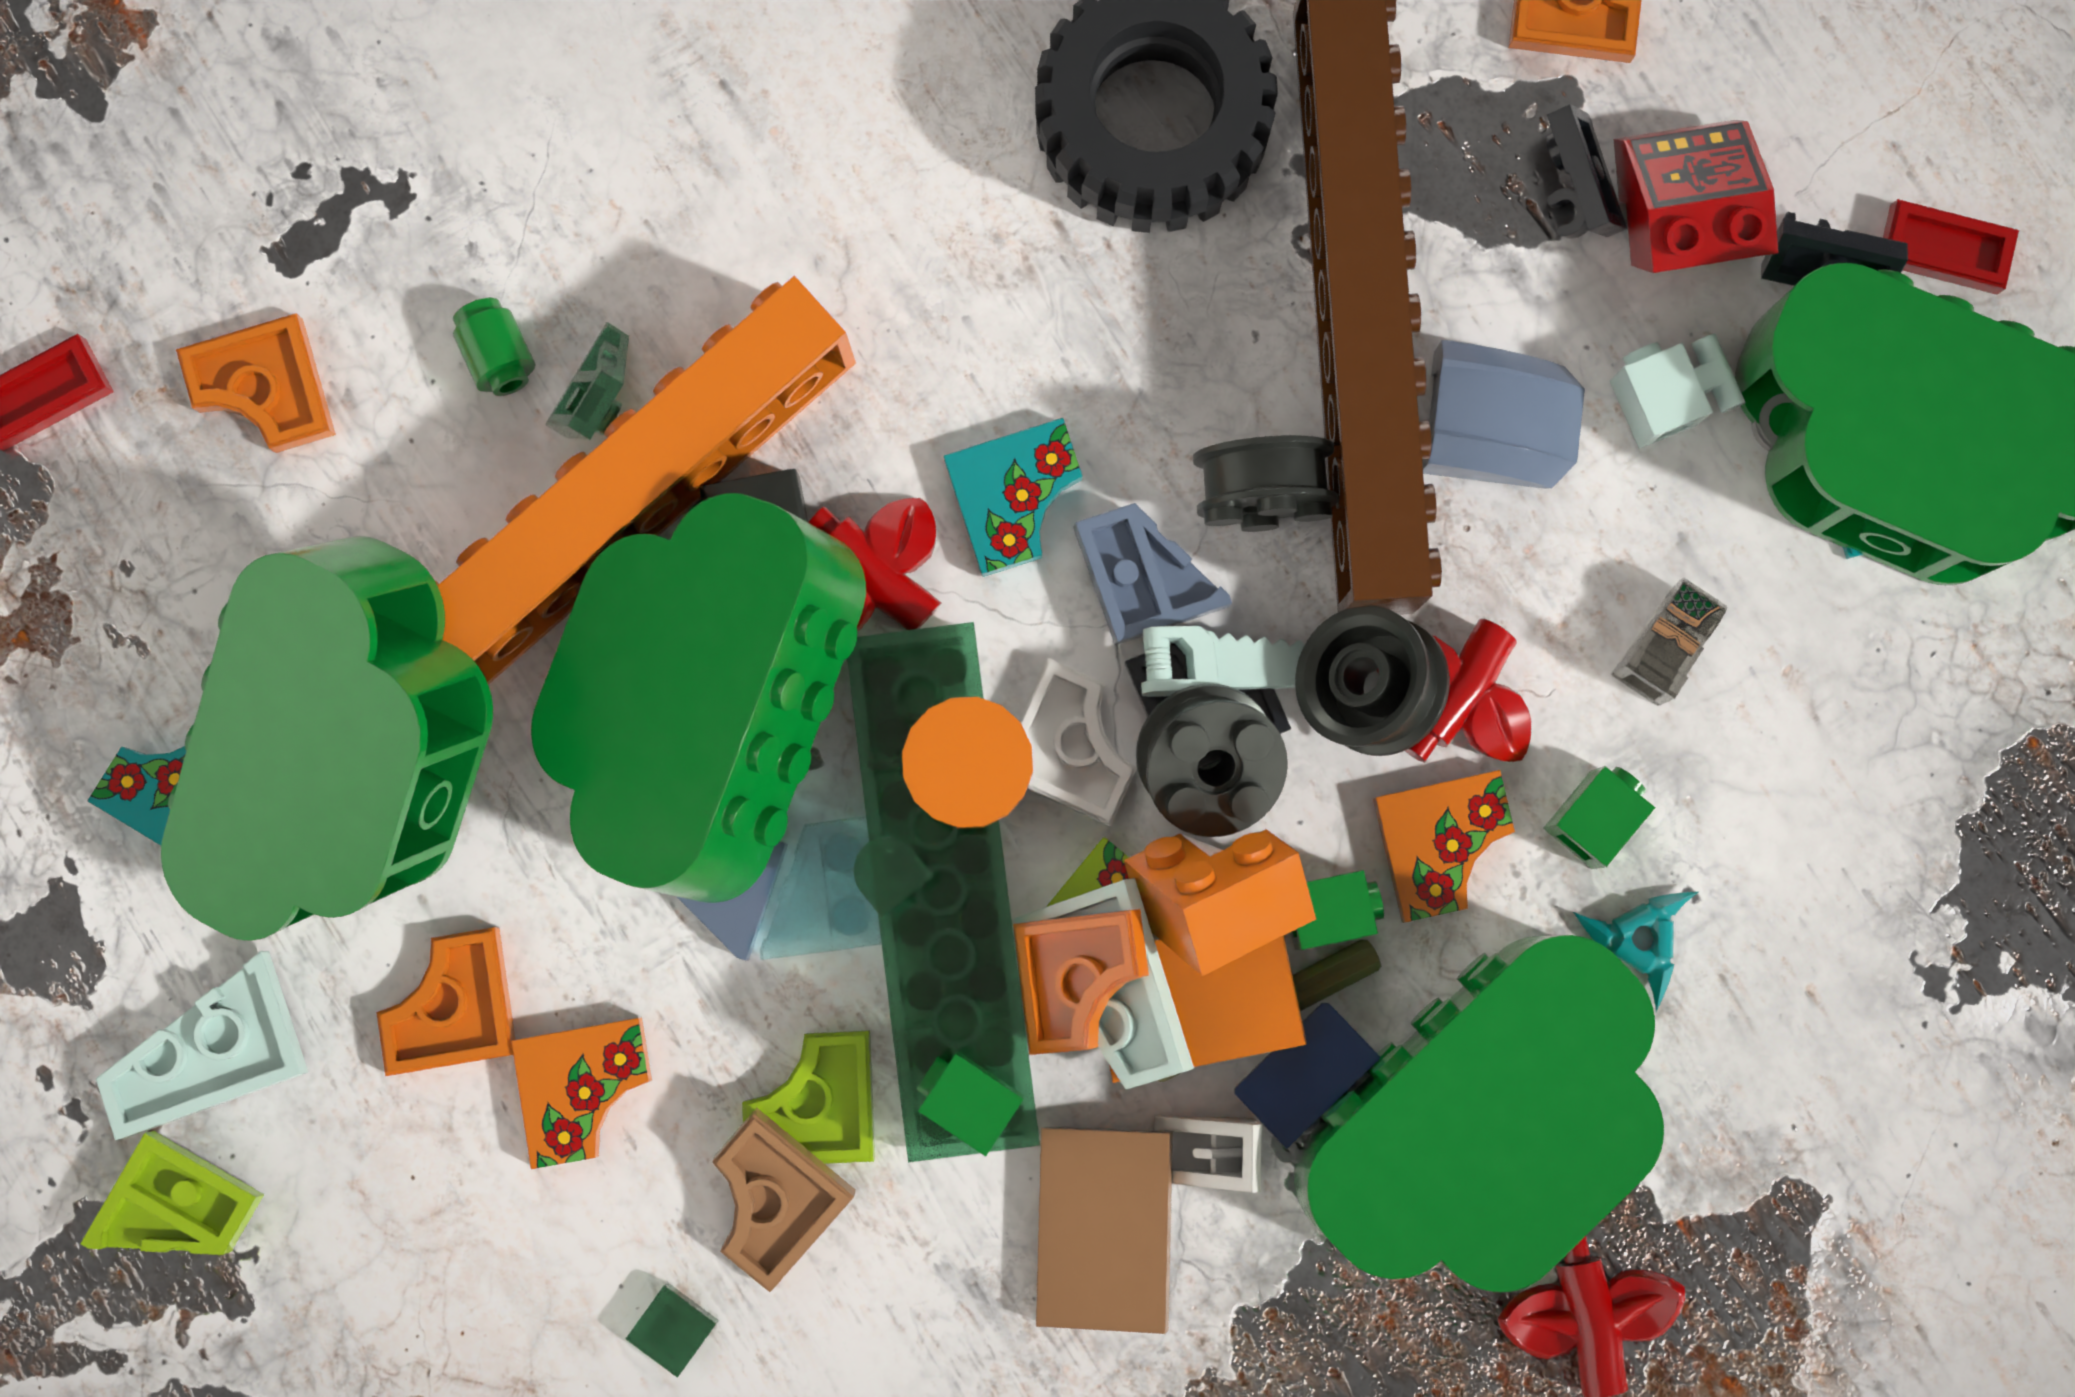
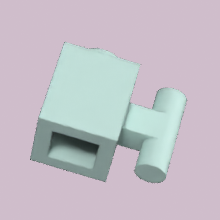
M1715 333L1691 344L1700 363V366L1693 368L1683 343L1662 351L1659 343L1656 342L1639 348L1623 357L1626 366L1610 380V383L1639 449L1693 428L1711 415L1713 411L1705 395L1708 392H1713L1721 413L1728 412L1746 403Z

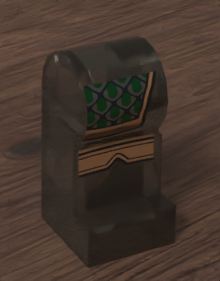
M1682 578L1663 599L1610 675L1657 706L1675 699L1689 678L1687 674L1704 648L1702 646L1722 620L1727 610V605L1686 578Z

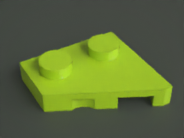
M156 1131L146 1132L80 1244L88 1249L112 1247L140 1249V1251L169 1252L176 1250L189 1251L191 1254L224 1255L232 1252L264 1194Z

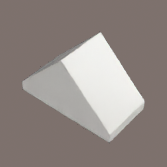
M1155 1116L1154 1131L1173 1132L1172 1184L1251 1193L1261 1192L1262 1124L1256 1119Z

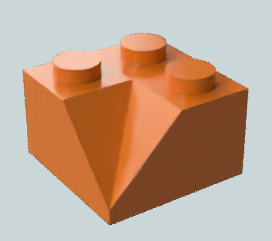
M1267 829L1243 835L1236 839L1232 846L1224 850L1179 833L1173 837L1156 839L1149 843L1144 851L1124 860L1129 879L1135 878L1151 932L1201 976L1316 920L1299 852Z

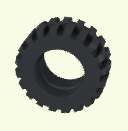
M1079 0L1073 5V20H1059L1050 33V49L1042 51L1037 67V86L1035 87L1036 134L1040 151H1044L1047 155L1048 171L1055 183L1065 182L1068 185L1067 197L1080 209L1091 203L1097 207L1096 219L1111 226L1115 225L1119 216L1132 220L1131 231L1150 233L1151 222L1166 221L1167 231L1172 232L1186 229L1188 217L1198 215L1199 219L1205 222L1220 213L1222 202L1225 199L1234 202L1245 191L1250 175L1257 173L1264 158L1276 114L1274 107L1278 96L1277 76L1269 72L1273 57L1266 40L1259 39L1254 41L1256 24L1245 10H1241L1233 16L1228 11L1230 0ZM1148 60L1169 62L1186 69L1205 86L1213 100V118L1208 130L1203 135L1181 148L1158 152L1137 149L1115 138L1097 117L1095 99L1100 85L1115 71L1129 64Z

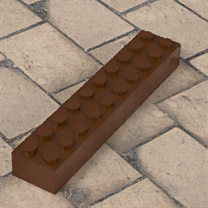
M1296 0L1293 10L1324 438L1334 443V453L1326 458L1328 490L1335 491L1338 494L1339 500L1332 507L1333 517L1330 518L1337 612L1348 608L1371 605L1389 609L1399 615L1414 614L1433 596L1432 587H1440L1442 567L1439 549L1429 548L1427 523H1435L1437 505L1434 485L1424 484L1422 459H1430L1431 430L1429 421L1419 420L1417 396H1423L1426 392V366L1422 356L1414 357L1412 333L1420 332L1421 303L1418 293L1409 294L1407 270H1414L1416 266V240L1413 230L1404 231L1402 208L1409 207L1411 203V177L1408 168H1399L1397 145H1404L1406 141V114L1404 106H1394L1392 84L1400 83L1401 79L1399 44H1389L1388 22H1394L1396 18V0Z

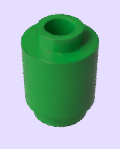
M492 297L478 299L461 307L453 316V322L456 326L453 331V337L477 389L482 392H493L495 396H506L525 387L529 382L528 376L533 372L536 364L512 312L507 308H502L500 301Z

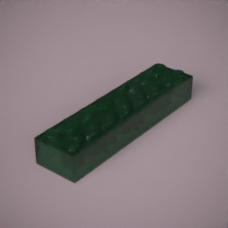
M974 622L857 637L853 652L847 658L908 1163L979 1154L978 1151L918 1112L927 1098L916 1091L918 1085L938 1056L950 1063L957 1051L1024 1095V1100L989 1152L1040 1146V1133L1000 820L985 827L956 828L937 821L914 802L903 779L902 751L909 731L929 708L950 698L980 697L984 699Z

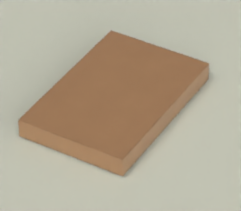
M1063 1127L1041 1128L1036 1327L1166 1334L1169 1331L1173 1132Z

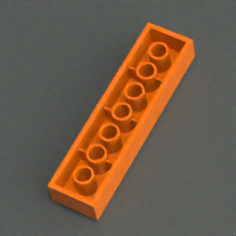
M795 275L783 286L779 282H775L765 288L750 306L753 311L734 328L728 324L713 333L702 347L704 354L686 370L683 367H677L667 373L654 387L653 393L656 396L637 413L630 409L614 419L604 432V436L607 439L588 455L585 452H580L568 459L556 472L555 478L558 481L539 498L536 495H530L515 505L506 516L505 520L509 523L492 539L488 540L484 537L469 545L456 560L459 567L440 584L435 581L440 590L445 609V630L442 640L468 654L479 666L488 685L571 613L588 569L603 550L627 536L636 534L661 535L701 500L700 486L719 483L856 364L845 330Z

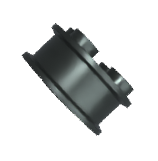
M1281 435L1233 440L1198 450L1193 454V464L1203 469L1206 500L1196 506L1197 515L1204 518V524L1207 526H1228L1241 523V530L1245 532L1279 528L1278 518L1294 517L1295 521L1309 522L1333 517L1332 507L1339 500L1338 494L1335 491L1328 490L1325 458L1334 453V443L1321 437Z
M1371 605L1342 610L1319 625L1301 651L1295 674L1297 701L1309 725L1326 739L1370 756L1397 754L1413 747L1425 738L1437 724L1444 711L1450 687L1447 660L1435 638L1424 628L1406 620L1401 615L1389 609ZM1378 668V682L1370 692L1365 694V679L1369 673Z
M1199 684L1181 689L1168 696L1147 717L1139 733L1136 745V765L1139 777L1159 812L1178 829L1197 836L1221 837L1249 828L1262 819L1274 806L1283 790L1287 777V751L1279 731L1252 698L1226 685ZM1224 750L1223 757L1216 766L1206 770L1197 769L1199 761L1209 751Z

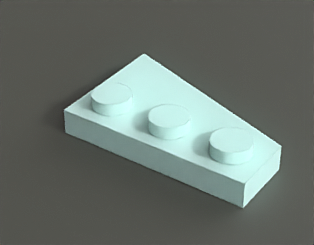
M1135 878L1107 885L1013 919L1017 924L1141 909L1149 975L1127 982L1108 1000L1099 1021L1098 1048L1126 1090L1194 1069Z
M260 951L242 965L243 969L219 987L212 988L194 1002L195 1006L165 1029L155 1032L96 1078L115 1140L131 1137L308 1073L269 951Z

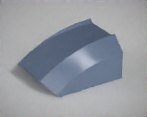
M1441 340L1433 355L1431 376H1434L1429 419L1431 456L1430 459H1422L1423 474L1543 489L1553 488L1577 463L1585 388L1565 366L1554 362L1492 347Z

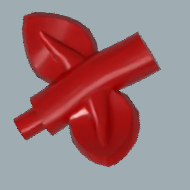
M905 498L886 504L869 519L864 531L850 516L841 522L825 506L809 520L808 523L845 543L859 559L866 581V598L857 625V631L863 628L872 616L875 608H877L913 635L942 604L929 591L905 575L906 573L915 572L931 558L936 544L935 519L931 509L923 499Z
M1481 618L1476 623L1458 656L1452 647L1437 636L1432 635L1439 643L1447 660L1450 676L1448 699L1439 721L1430 733L1419 743L1405 750V752L1416 760L1425 763L1436 745L1447 747L1455 735L1462 729L1469 744L1487 757L1506 762L1522 761L1528 751L1531 739L1529 709L1520 694L1508 686L1496 683L1503 666L1517 644L1516 639L1503 627L1490 620Z
M1585 1236L1564 1257V1261L1555 1265L1561 1286L1544 1284L1523 1290L1505 1306L1498 1317V1322L1504 1335L1514 1345L1534 1357L1543 1359L1554 1358L1569 1354L1577 1346L1582 1396L1610 1397L1628 1391L1623 1341H1652L1663 1335L1673 1325L1685 1302V1286L1664 1274L1651 1270L1637 1269L1620 1271L1607 1281L1601 1257L1590 1256L1587 1237Z

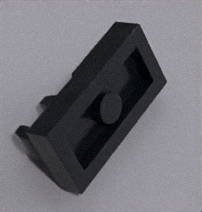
M1569 104L1547 114L1553 133L1546 137L1550 156L1560 171L1565 169V172L1570 175L1575 189H1558L1547 198L1548 205L1554 208H1560L1572 202L1576 207L1574 220L1557 228L1558 235L1573 239L1590 231L1609 237L1626 230L1627 226L1589 113Z
M1787 212L1777 230L1778 253L1765 255L1761 263V279L1795 286L1812 271L1836 263H1853L1872 268L1876 271L1885 269L1901 273L1908 261V243L1850 230L1840 231L1831 229L1829 222L1824 219H1819L1817 225L1795 221L1796 214Z

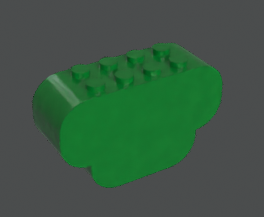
M1836 263L1820 267L1806 275L1761 316L1751 329L1736 366L1735 379L1746 402L1741 405V408L1751 423L1756 421V423L1760 424L1759 416L1761 409L1770 398L1785 393L1792 400V403H1781L1775 406L1769 415V425L1777 439L1772 449L1768 452L1765 465V479L1769 495L1778 511L1789 522L1804 531L1844 548L1855 549L1865 557L1931 584L1949 586L1972 581L2034 552L2045 541L2057 538L2075 529V347H2057L2034 337V331L2026 325L2009 320L1995 321L1974 312L1973 305L1962 298L1951 295L1936 296L1914 287V282L1900 272L1885 269L1876 271L1872 268L1853 263Z
M725 493L710 497L691 509L680 521L670 540L652 534L627 536L608 546L594 560L580 587L536 702L531 723L532 746L540 766L554 781L575 790L570 807L571 834L577 851L592 869L632 887L705 903H719L738 897L759 879L767 866L774 846L781 841L788 824V808L797 784L805 778L811 763L810 750L820 723L826 719L832 709L834 686L843 662L851 655L857 642V625L864 608L866 581L859 559L845 543L775 504L744 494Z
M354 536L269 554L254 560L237 577L229 600L223 607L218 619V628L220 630L212 661L202 677L201 688L203 694L195 722L185 738L186 755L179 780L169 796L168 806L170 812L161 843V863L164 877L172 895L180 906L201 923L228 937L244 941L266 938L313 915L328 918L350 915L371 903L410 885L424 881L436 874L446 864L454 848L493 722V701L487 680L479 666L468 654L442 640L445 630V609L440 590L429 571L414 557L378 539Z
M1573 935L1533 936L1517 940L1490 957L1486 953L1481 954L1457 977V980L1463 987L1450 999L1443 1002L1438 997L1422 1009L1410 1023L1417 1031L1402 1045L1396 1047L1391 1042L1377 1053L1381 1058L1367 1071L1370 1076L1355 1091L1350 1092L1347 1090L1320 1116L1324 1121L1306 1138L1296 1158L1294 1167L1295 1192L1300 1206L1309 1220L1357 1268L1381 1278L1404 1279L1420 1275L1440 1262L1457 1277L1476 1288L1491 1292L1520 1290L1543 1278L1651 1172L1662 1150L1664 1121L1655 1095L1648 1085L1636 1074V1071L1646 1059L1653 1043L1655 1034L1653 1006L1646 989L1626 965L1608 948L1585 937Z

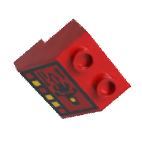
M1730 120L1613 139L1619 202L1626 203L1631 266L1651 273H1658L1778 253L1774 188L1748 121Z

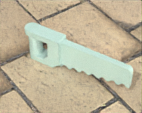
M1201 626L1149 627L1143 629L1147 681L1141 683L1142 695L1148 697L1170 696L1181 689L1199 684H1220L1237 690L1295 688L1296 667L1304 643L1299 640L1289 646L1284 639H1279L1274 644H1271L1266 637H1262L1254 643L1248 635L1236 641L1229 633L1218 639L1213 631H1206ZM1170 644H1176L1186 655L1188 679H1173Z

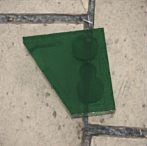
M609 322L605 323L545 423L546 426L565 438L591 440L595 432L600 435L604 434L609 424L616 419L622 406V402L615 398L624 384L629 335Z

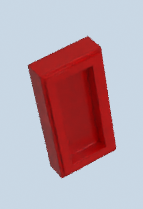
M1897 199L1890 205L1883 238L1908 243V261L1902 271L1998 295L2007 286L2019 230Z
M76 334L0 375L1 451L9 449L114 392L86 338Z

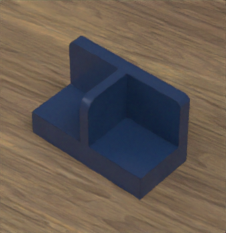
M1321 1003L1302 1021L1306 1045L1270 1052L1234 1088V1094L1286 1149L1381 1058L1329 1003Z

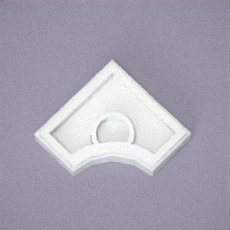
M1048 658L1019 720L1032 745L1033 775L1028 790L1111 827L1137 767L1117 754L1104 733L1100 706L1106 684Z

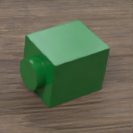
M1606 766L1591 770L1543 829L1591 869L1604 868L1610 864L1656 807L1642 797L1646 792V788L1633 775L1620 767H1615L1611 771Z
M1364 870L1307 882L1316 920L1291 932L1295 950H1304L1378 934L1375 921L1384 919L1382 897L1376 881L1367 883Z
M957 1051L950 1063L938 1056L916 1089V1091L927 1097L918 1112L985 1157L1024 1100L1022 1093L959 1051Z

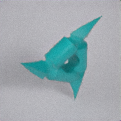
M1699 892L1674 893L1648 898V904L1642 903L1612 920V924L1573 912L1594 941L1608 948L1630 967L1642 974H1648V982L1653 993L1657 1012L1669 985L1675 965L1670 962L1673 958L1674 921L1671 920V916L1676 915L1681 907ZM1640 926L1647 927L1652 933V944L1646 951L1638 949L1632 941L1633 933Z

